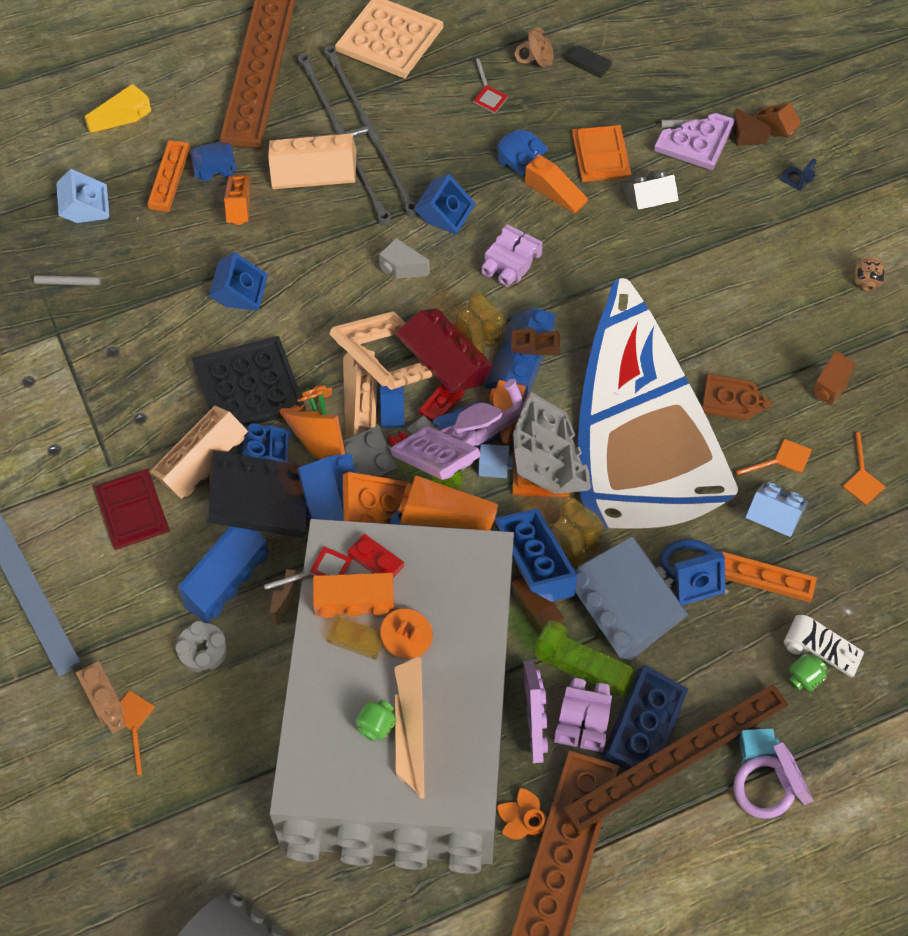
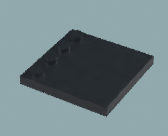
M279 336L192 358L208 410L210 411L214 406L227 410L244 426L283 418L279 412L281 408L304 405L303 401H297L302 396Z
M213 450L210 467L207 522L304 538L306 534V501L297 470L301 465Z

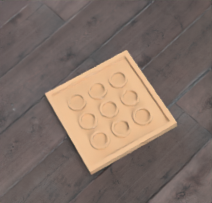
M371 0L337 42L335 48L339 53L405 79L443 29V22L388 0Z

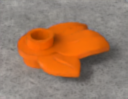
M521 788L519 790L517 803H503L497 806L500 818L507 823L502 831L504 836L518 840L528 834L539 835L544 832L547 817L540 810L539 799L527 789ZM535 819L539 822V824L537 826H531L529 824V821Z

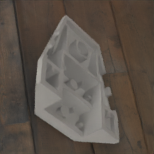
M530 392L513 432L517 473L522 478L532 481L542 489H546L553 494L588 491L591 488L589 470L587 465H582L579 457L582 454L580 447H575L572 438L575 434L567 413Z

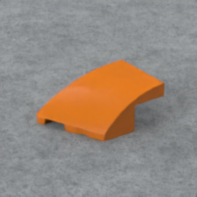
M281 408L279 410L287 424L312 456L323 459L329 456L345 454L338 415H320L319 411L302 412L301 408Z

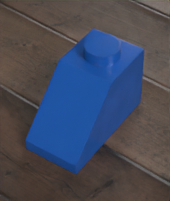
M380 384L381 427L405 428L404 386L391 390L387 386Z

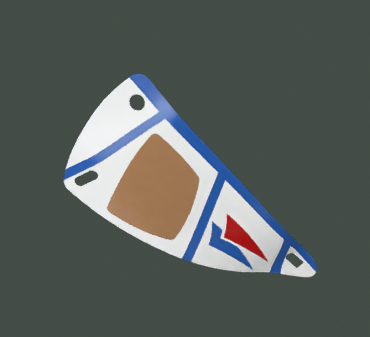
M621 278L616 280L611 286L609 297L594 337L586 370L580 408L578 447H580L582 452L579 455L582 465H587L589 470L591 488L588 491H580V496L588 520L598 527L641 529L671 526L693 520L718 508L737 494L738 487L710 423L658 324L631 282ZM619 294H628V305L625 311L618 309ZM705 486H722L725 489L724 492L716 494H696L694 492L695 488ZM609 508L616 509L622 515L619 518H612L605 514V510Z

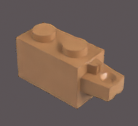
M97 661L76 672L101 724H106L112 734L127 727L123 717L125 711L100 662Z

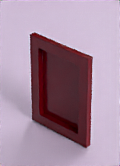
M148 468L94 486L115 550L170 532Z

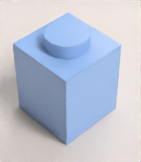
M481 444L479 476L507 478V470H512L513 456L509 455V446Z

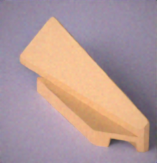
M368 350L374 356L375 352ZM349 353L343 357L345 440L374 428L376 424L377 380Z
M416 657L395 667L399 694H395V717L397 719L395 724L396 776L403 783H407L417 793L419 798H425L421 657Z

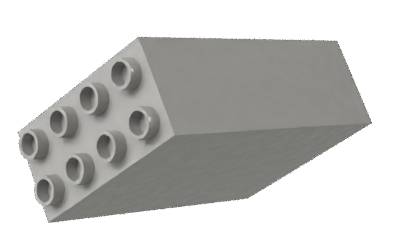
M311 519L303 573L311 570L323 547L348 556V550L365 533L404 561V567L393 578L394 611L398 609L415 610L422 614L432 627V643L426 653L420 656L422 663L425 798H419L417 793L407 783H403L396 776L395 725L384 740L376 739L375 742H372L357 731L358 726L355 721L368 701L379 702L380 699L394 707L392 713L395 715V694H399L395 667L412 659L396 657L384 647L380 638V628L387 615L362 614L358 617L335 615L332 618L315 616L313 605L314 575L302 578L270 808V816L280 849H287L288 858L302 862L319 860L320 852L341 853L342 862L355 866L371 865L373 863V856L395 857L394 864L403 869L420 870L427 867V860L449 861V869L451 871L463 874L478 873L481 871L482 864H493L514 532ZM353 560L345 575L372 573Z

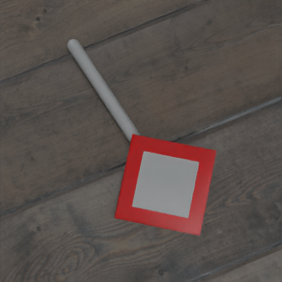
M476 59L484 88L474 99L473 103L495 114L508 96L488 86L480 59Z
M323 547L310 571L265 584L264 588L270 589L312 575H345L353 558Z

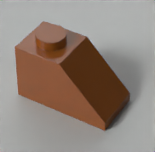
M791 102L763 107L753 116L770 126V134L774 137L791 136L801 124Z
M836 351L818 378L812 394L817 396L819 400L832 406L847 389L856 362Z

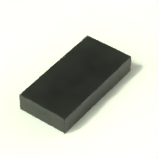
M580 45L567 57V62L599 78L612 66V61Z

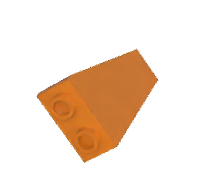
M415 475L413 483H407L398 512L402 513L400 519L402 524L490 531L495 520L498 504Z

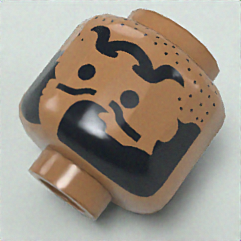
M875 257L863 258L856 265L855 283L864 291L876 290V288L884 283V264Z

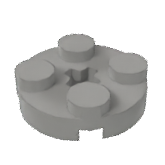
M196 621L180 634L176 644V651L181 664L193 672L217 668L227 654L226 639L223 632L218 627L201 621ZM206 643L207 650L197 652V645Z

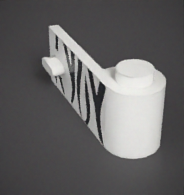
M805 615L795 616L784 640L787 650L792 654L800 655L810 651L851 678L854 677L864 654L862 650Z

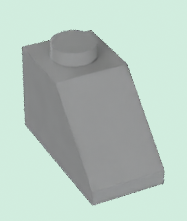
M397 238L379 254L382 271L396 279L425 277L430 274L429 260Z

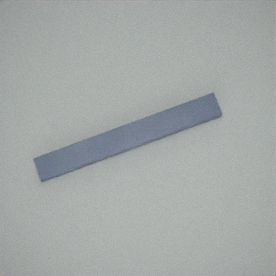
M0 513V566L60 677L82 664Z

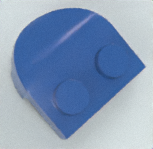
M517 130L505 135L499 141L496 149H498V161L503 167L506 164L509 165L517 174L523 177L526 172V166L538 154L543 156L548 147L531 132Z

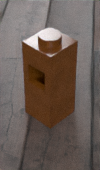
M522 574L516 576L511 582L510 594L540 638L543 639L561 629L564 617L554 602L532 592Z

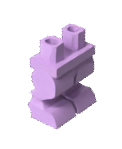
M507 224L502 229V234L497 236L496 242L485 252L482 274L492 277L495 272L499 273V282L506 287L512 282L519 283L521 277L530 269L533 257L539 258L542 255V241L528 234L524 235V232Z
M573 678L570 686L566 687L554 743L577 747L583 721L585 725L580 748L603 752L612 699L609 685L596 683L595 692L585 690L586 681Z

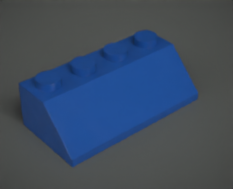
M532 308L512 315L493 362V367L484 384L485 388H496L499 380L507 382L510 379H515L516 384L526 386L525 399L531 392L544 355H527L512 352V330L535 328L536 333L554 331L555 313Z
M351 453L329 456L299 467L297 470L310 520L344 521L343 474L347 472L356 473Z
M539 508L495 518L494 524L498 531L514 532L512 557L532 592L551 602L574 596L577 574Z
M232 526L228 528L178 586L186 610L206 623L220 615L224 604L235 597L241 584L247 582L257 565L262 564L268 557L267 542L258 531Z

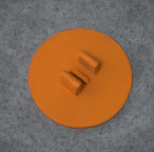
M398 609L389 613L383 620L380 628V638L384 647L394 656L402 659H414L422 656L429 649L433 640V631L429 621L419 612L411 609Z

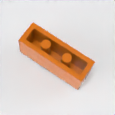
M393 573L313 576L315 616L332 618L335 615L358 617L362 614L384 616L393 612Z

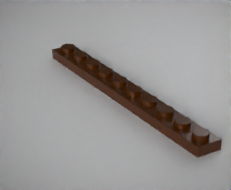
M772 684L563 809V813L578 834L739 737L742 730H750L788 706V703L775 685Z

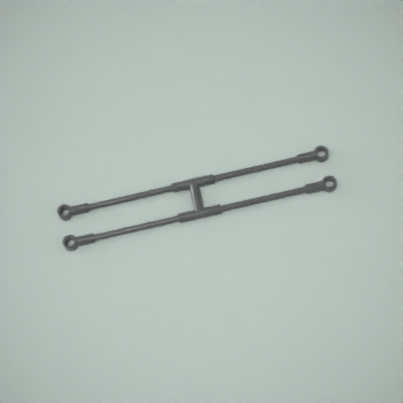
M331 45L326 46L324 49L325 58L330 60L333 67L337 70L364 125L346 132L333 113L314 75L315 72L310 63V56L305 53L298 56L299 66L304 68L307 76L311 78L333 122L337 135L352 134L353 138L368 133L401 193L400 196L406 206V214L410 217L416 216L418 213L414 208L417 203L413 202L408 192L405 191L380 143V138L354 94L340 67L341 64L336 55V48ZM356 158V169L374 202L373 206L378 214V222L382 226H387L391 223V215L388 211H385L381 201L377 199Z

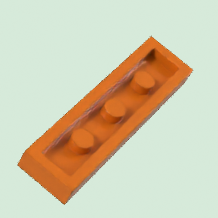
M168 140L147 203L150 210L170 211L190 150L189 143Z
M722 552L725 556L726 580L811 603L817 577Z

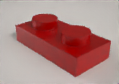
M441 384L419 409V415L425 416L433 423L434 419L448 414L465 395V390L451 393Z
M365 533L348 550V556L372 574L393 573L394 578L404 567V561Z

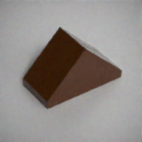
M736 108L733 119H735L733 132L737 146L766 144L769 140L771 127Z

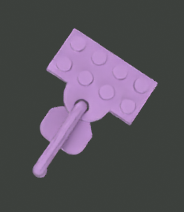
M510 379L504 384V389L508 390L513 403L512 407L502 412L501 409L486 403L472 405L458 415L455 425L440 431L426 426L390 448L392 456L441 480L452 477L456 471L471 465L474 460L481 456L479 449L475 445L483 443L518 421L524 402L516 380Z

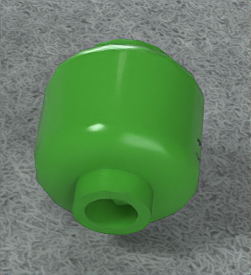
M804 654L789 667V673L792 676L789 681L797 690L800 691L803 688L811 692L827 678L825 672L827 667L815 654L812 656Z
M382 699L379 702L368 701L356 717L357 731L372 742H375L376 739L384 740L397 721L392 713L394 707Z

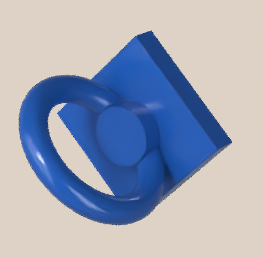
M684 539L669 544L661 552L659 558L660 567L666 570V575L675 579L676 598L681 605L725 593V556L721 551L716 552L709 544L700 540ZM682 549H696L706 554L676 563L675 568L669 563L670 556Z

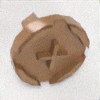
M541 28L531 29L529 31V41L520 44L516 48L515 57L519 63L527 65L537 61L543 68L553 64L551 61L554 57L553 49L547 37L544 38L542 35L544 31ZM527 48L530 53L529 57L523 59L522 52Z

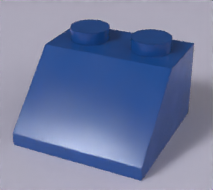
M446 174L432 180L414 210L427 224L457 234L476 203L450 174Z
M233 252L218 261L209 296L225 307L257 311L260 308L268 274L236 252Z

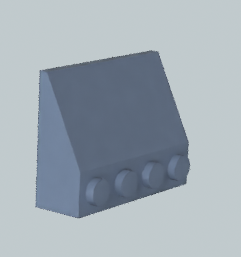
M630 537L586 562L575 571L577 574L575 592L620 658L632 660L688 616L684 607L634 537Z

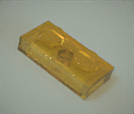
M340 616L336 617L327 636V643L377 660L383 647L379 630Z

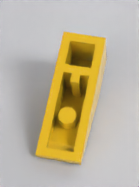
M132 84L84 117L88 130L92 133L136 122L151 112V106L148 96Z

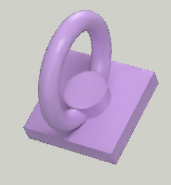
M783 742L773 746L778 758L772 756L754 757L745 762L735 776V798L740 807L751 816L762 819L777 817L789 809L795 796L804 805L814 801L792 753ZM762 766L775 768L779 780L786 791L783 799L777 805L770 808H760L753 805L747 799L744 791V783L748 774Z

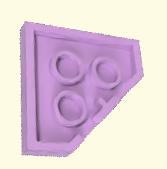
M714 113L708 115L706 119L700 121L696 119L681 124L679 128L663 130L654 151L713 170L732 131L735 119Z
M523 661L524 686L528 705V728L530 739H532L530 740L531 756L533 763H543V753H548L547 737L542 735V729L547 728L546 713H544L546 693L545 688H543L540 669L535 668L534 661Z

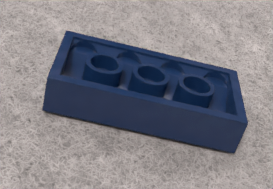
M646 665L639 668L635 673L601 758L625 770H629L666 748L688 688Z

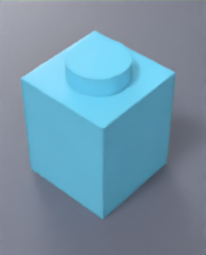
M773 729L742 730L739 737L742 764L754 757H776L777 753L773 746L780 744L778 737L775 738Z

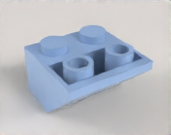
M768 482V484L763 483L754 496L746 518L791 537L808 501L803 500L804 497L798 493L790 492L789 494L782 491L781 487L771 482Z

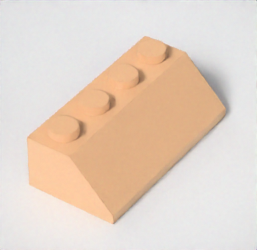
M340 134L270 140L268 157L272 189L355 183L357 150L353 135Z
M214 406L157 463L150 473L179 498L187 497L195 490V485L200 480H204L210 475L213 450L228 452L233 446L239 445L244 440V435L248 431L229 411Z

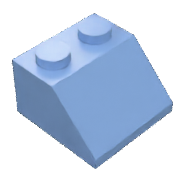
M70 169L57 182L59 216L75 223L109 218L107 184L73 169Z

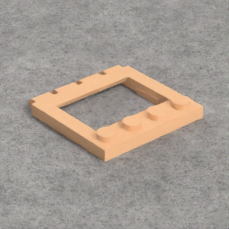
M394 311L335 326L330 331V335L382 386H387L391 390L435 376L422 362L388 372L364 346L360 345L395 335L406 322Z

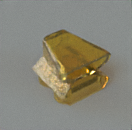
M470 293L468 306L457 314L453 324L481 353L485 354V344L498 348L500 340L504 338L501 327L505 325V321L501 312L481 293Z
M568 498L561 500L560 518L551 527V531L572 567L578 569L583 565L585 549L596 551L597 544L602 540L600 532L603 530L604 524L599 516L576 499Z

